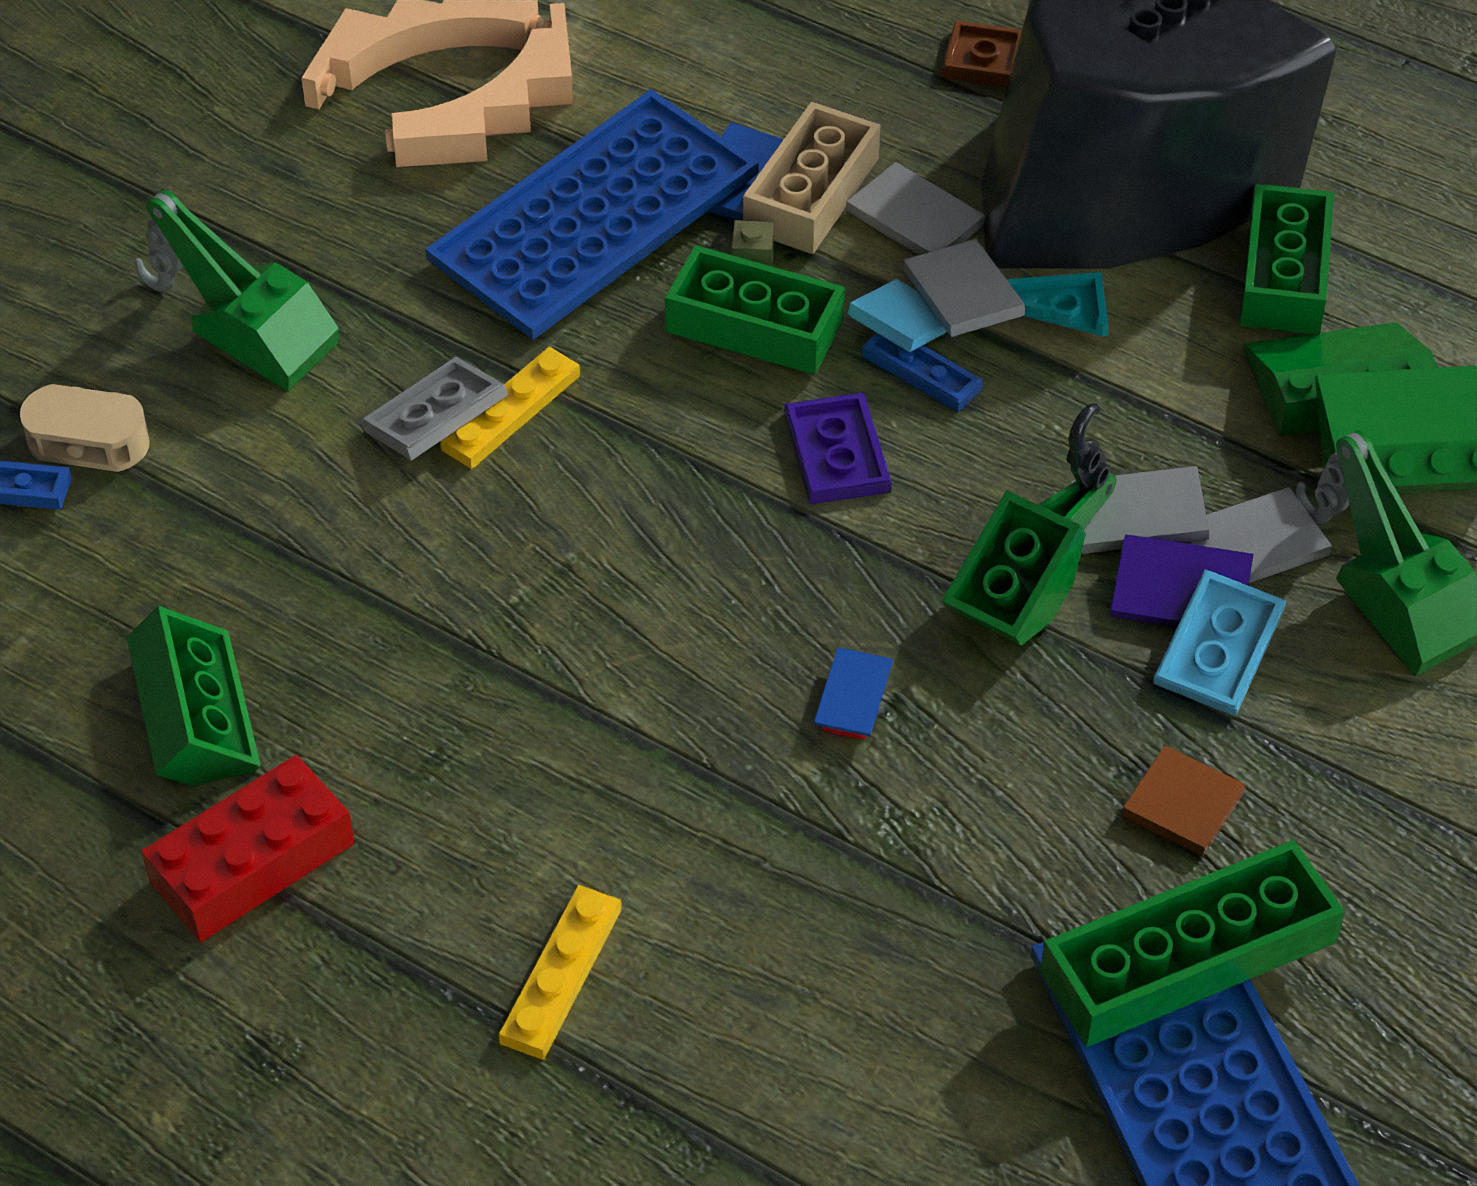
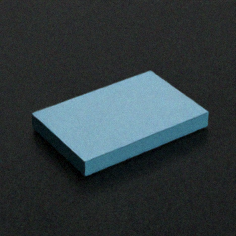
M1205 569L1154 676L1153 684L1236 717L1286 608L1287 600Z

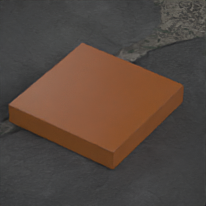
M954 21L942 68V78L1007 87L1022 30Z
M1165 745L1124 805L1121 817L1203 857L1243 796L1246 784Z

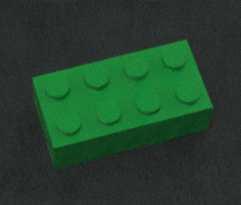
M1255 184L1239 326L1320 335L1327 300L1334 192Z
M695 245L665 297V332L816 375L843 323L845 287Z

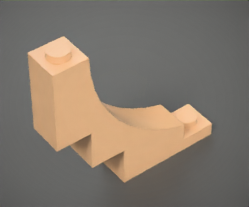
M397 0L387 17L346 8L302 76L305 106L320 109L327 96L333 94L335 86L353 90L380 70L423 53L466 46H493L522 50L527 43L532 29L542 28L543 19L542 16L538 15V0H444L442 4L427 0Z
M564 3L550 4V19H543L544 28L532 29L527 43L515 60L484 86L467 95L440 105L414 111L392 113L393 129H386L387 152H395L396 167L488 161L487 135L531 133L529 107L573 105L572 72Z

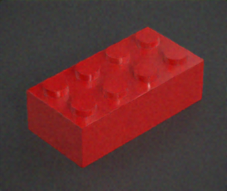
M296 754L141 850L149 883L201 943L355 843L350 812Z

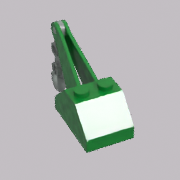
M161 190L147 202L146 208L152 217L148 221L147 231L150 255L148 260L152 268L158 272V278L147 271L140 258L134 260L135 269L146 285L156 291L165 292L172 288L174 277L183 265L206 301L192 315V331L287 392L338 344L339 327L307 281L276 262L257 266L249 265L168 190Z
M1356 430L1338 439L1336 442L1337 452L1329 457L1315 490V497L1319 504L1318 508H1314L1309 502L1304 482L1297 484L1296 497L1314 522L1321 525L1326 524L1333 515L1346 510L1350 504L1361 556L1343 564L1336 580L1416 677L1477 644V576L1474 569L1448 539L1420 533L1383 468L1369 437L1363 431Z

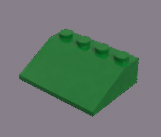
M1398 322L1322 332L1320 335L1307 334L1244 343L1243 346L1244 353L1279 436L1320 431L1315 376L1317 374L1439 368L1432 352Z
M1477 365L1317 374L1315 376L1324 468L1329 457L1337 452V440L1356 430H1361L1369 437L1383 468L1398 494L1477 490Z

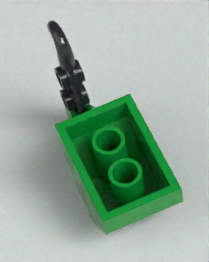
M1089 404L1082 409L1069 433L1070 449L1066 461L1071 464L1070 469L1076 481L1040 504L1031 502L1008 490L1005 491L942 599L943 604L948 610L1021 646L1053 621L1073 586L1086 536L1084 530L1097 511L1111 496L1116 486L1117 478L1110 474V465L1106 464V457L1098 441L1090 437L1085 438L1086 428L1094 414L1101 412V408L1097 404Z

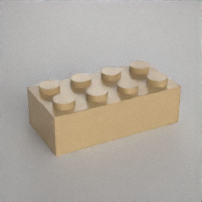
M810 102L743 195V221L774 222V241L814 254L845 209L846 201L854 196L878 161L881 125Z

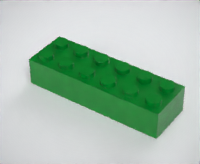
M1295 839L1045 940L1039 972L1087 1048L1335 944L1345 910Z

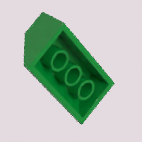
M157 606L126 637L156 775L195 786L257 771L261 764L229 632L203 621Z

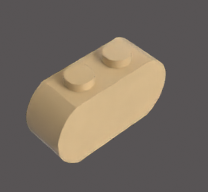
M51 384L30 394L20 409V419L28 449L40 461L119 472L141 461L149 448L150 441L143 408L140 402L132 395Z

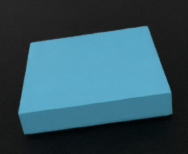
M898 279L850 302L847 313L851 318L908 352L947 332L921 294Z

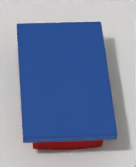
M837 647L814 725L822 726L823 731L856 739H866V736L871 737L893 659Z

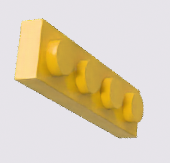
M549 346L504 384L508 396L441 440V450L472 470L579 378L580 365Z
M581 885L577 886L499 1033L501 1045L542 1060L545 1059L622 910L621 899Z

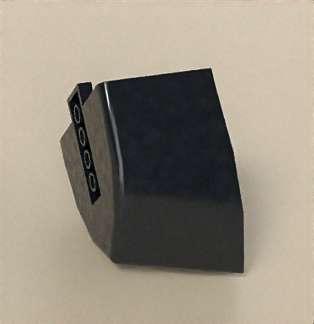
M1030 0L981 183L983 214L985 215V252L997 268L1109 269L1200 247L1250 221L1255 184L1293 188L1301 187L1335 59L1336 49L1334 43L1324 33L1268 0Z

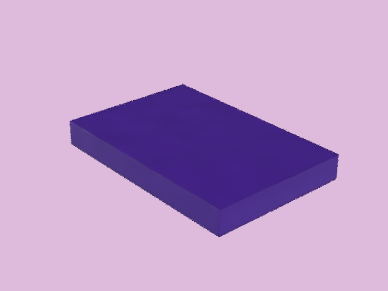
M864 392L784 404V415L809 504L891 493L892 481Z
M1125 534L1111 606V617L1178 627L1205 569L1249 586L1254 554Z

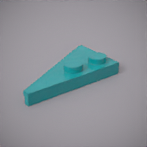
M1102 272L1006 279L1025 304V315L1023 316L1099 336H1108V317Z

